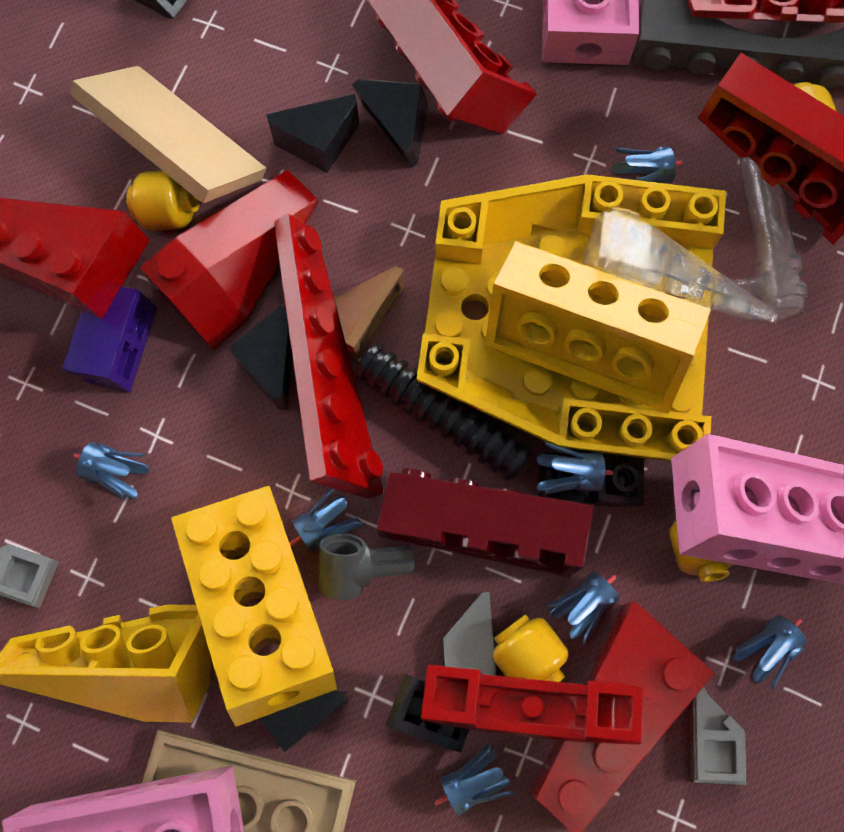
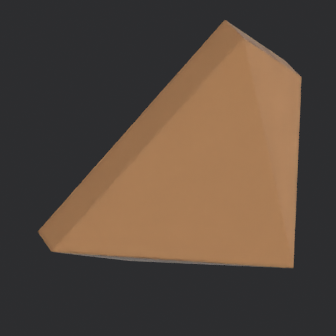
M394 266L334 298L347 352L352 360L358 361L405 288L404 270Z

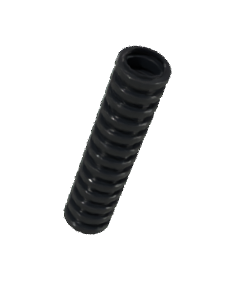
M380 343L372 346L364 354L356 369V378L361 382L365 379L368 380V386L373 390L377 387L380 388V395L385 398L389 395L393 397L392 403L396 406L400 404L405 405L404 411L408 414L415 412L417 414L416 419L421 423L427 420L429 422L428 427L431 430L440 429L443 438H453V444L458 448L461 445L467 448L466 453L470 456L474 453L478 455V462L481 464L490 463L492 465L490 470L494 473H497L498 470L503 472V479L506 481L516 477L532 453L530 451L532 448L530 444L521 445L518 443V436L514 434L512 437L506 435V428L503 426L499 429L494 427L493 419L488 418L485 421L481 418V411L476 409L472 412L469 410V405L465 403L460 404L456 399L418 382V369H408L409 363L405 360L398 362L396 360L397 355L392 351L386 354L384 352L385 347Z

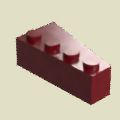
M403 468L402 474L390 472L377 532L379 537L569 578L584 566L594 505L528 495L511 489L479 487L475 482L458 478H451L450 482L431 479V474L427 472Z

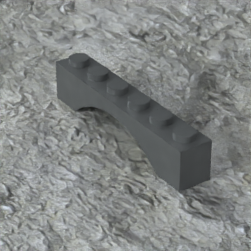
M686 0L641 1L639 7V35L633 50L632 65L646 66L653 70L667 68L686 70L694 74L714 73L725 75L739 54L743 53L790 83L809 82L826 88L844 87V28L828 34L805 38H775L749 33L725 24L716 18L693 17Z

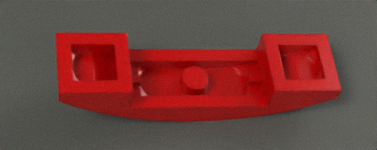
M428 664L421 719L448 726L532 738L607 744H642L644 686L589 680L588 685L485 675L479 669Z

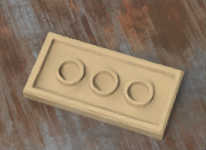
M140 66L77 79L72 82L70 95L202 203L262 180L266 171L264 165Z
M163 729L157 730L142 783L233 765L244 832H344L357 780Z

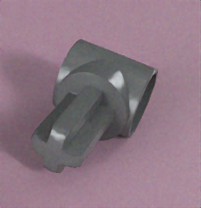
M345 533L328 535L320 541L319 592L330 599L348 600L359 596L363 591V587L370 585L371 578L409 574L414 570L415 566L412 548L406 545L369 549L366 542L355 535Z

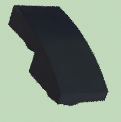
M545 452V453H543V454H549V455H559V456L576 457V456H573V455H570V454H564V453H555V452ZM601 453L605 460V470H611L613 474L605 475L604 484L600 491H578L572 489L546 494V491H539V496L594 506H644V458ZM540 465L539 483L574 476V473L555 470Z

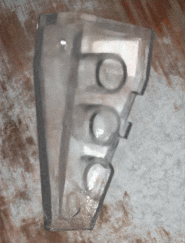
M612 207L610 213L604 211L595 218L582 265H587L619 278L639 283L642 286L665 294L684 297L685 300L711 310L757 323H776L778 313L654 226L639 222V213L624 208Z

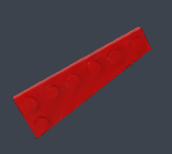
M288 213L275 220L274 226L309 478L311 482L369 499L383 494L380 479L383 474V464L379 455L372 448L321 250V240L317 231L312 226L306 225Z

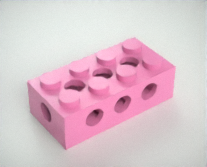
M543 0L542 62L629 65L639 35L638 0Z
M711 434L705 435L671 458L680 555L844 585V465Z
M233 765L33 804L2 820L3 832H176L175 830L180 832H244Z

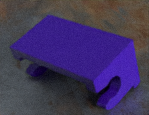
M120 287L102 319L81 310L62 370L68 374L85 377L84 382L130 393L157 306L139 290Z

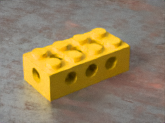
M515 242L493 284L484 346L669 414L694 357L711 309L596 270L590 266L553 255L542 249ZM630 359L637 360V361H639L640 363L634 362V361H632V360H630Z
M270 486L171 517L225 707L235 727L337 690L334 671ZM245 555L244 557H242V558H240V559L232 560V559H234V558L237 557V556ZM262 599L257 605L251 607L244 606L250 600ZM271 644L279 646L270 655H257L264 646Z

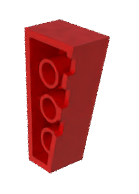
M740 53L716 87L698 119L741 159L749 157L760 168V177L772 188L778 184L795 200L792 207L805 219L812 216L825 228L822 235L834 245L844 235V116L743 53Z
M0 198V275L102 319L120 287L124 284L149 243V238L124 211Z
M635 601L622 605L615 619L616 622L606 642L603 643L595 660L596 663L585 685H588L589 680L644 686L642 744H607L555 740L530 791L570 832L584 831L715 674Z

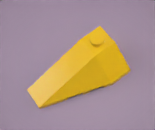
M162 605L149 608V617L122 622L120 615L103 618V626L75 632V629L71 626H65L11 638L0 652V685L143 722L192 723L210 685L211 655L196 605Z

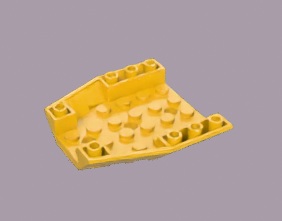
M586 174L442 200L417 381L543 441L563 448L671 462L672 457L711 433L712 416L702 415L709 316L694 357L668 414L484 346L493 284L515 242H519L619 278L639 283L642 286L662 293L684 297L685 300L709 309L713 249L724 234L726 191ZM476 300L486 306L488 313L482 319L471 320L462 313L461 308L468 301ZM630 359V360H632V361H634V362L640 363V362L637 361V360Z

